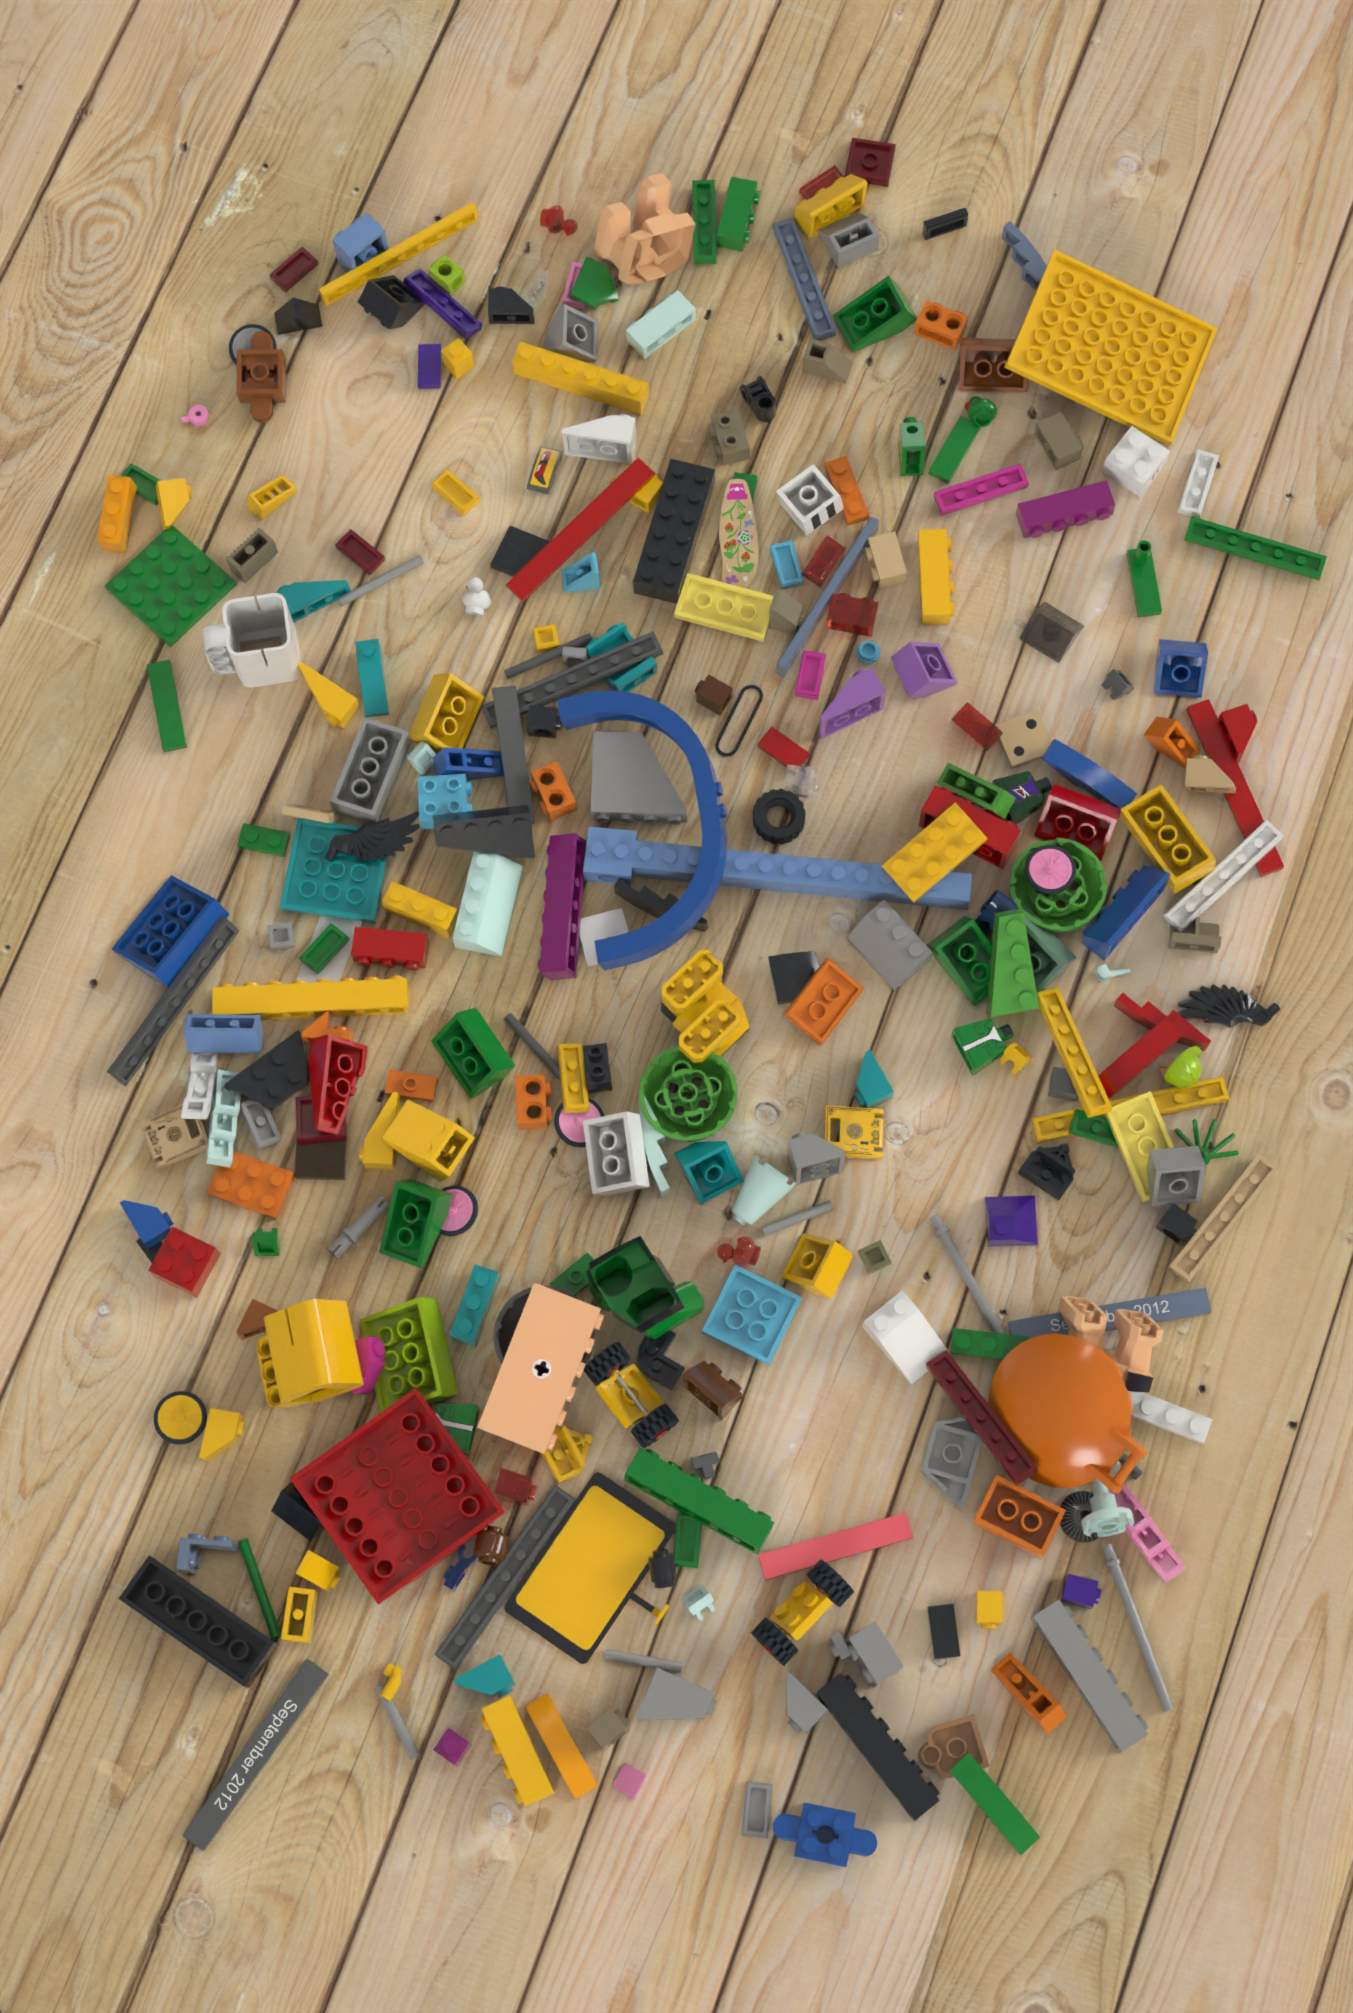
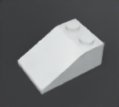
M626 414L619 416L610 415L564 428L562 430L564 455L632 464L637 441L635 418Z
M903 1290L863 1322V1329L911 1385L928 1372L926 1368L927 1362L945 1350L948 1351L925 1317Z

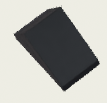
M293 297L274 313L278 335L323 327L319 305Z

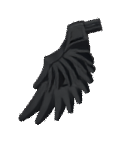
M416 811L391 822L389 818H386L379 822L363 823L354 833L335 835L329 844V849L324 858L333 862L338 852L350 857L353 855L356 859L363 860L364 862H368V859L377 862V858L385 861V855L395 857L396 852L394 851L404 852L405 847L402 845L413 842L412 837L405 836L412 834L420 828L419 824L410 825L417 819L419 812Z
M1213 984L1210 987L1211 989L1201 986V992L1190 991L1189 996L1194 999L1178 1002V1007L1187 1009L1177 1013L1183 1018L1205 1019V1023L1223 1024L1229 1028L1241 1022L1253 1023L1262 1027L1269 1023L1272 1017L1281 1009L1276 1003L1265 1009L1256 1001L1253 1002L1248 993L1245 995L1243 990L1238 992L1235 987L1229 989L1225 984L1220 989Z

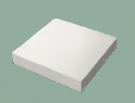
M622 908L581 918L579 936L588 967L598 964L594 941L628 933Z

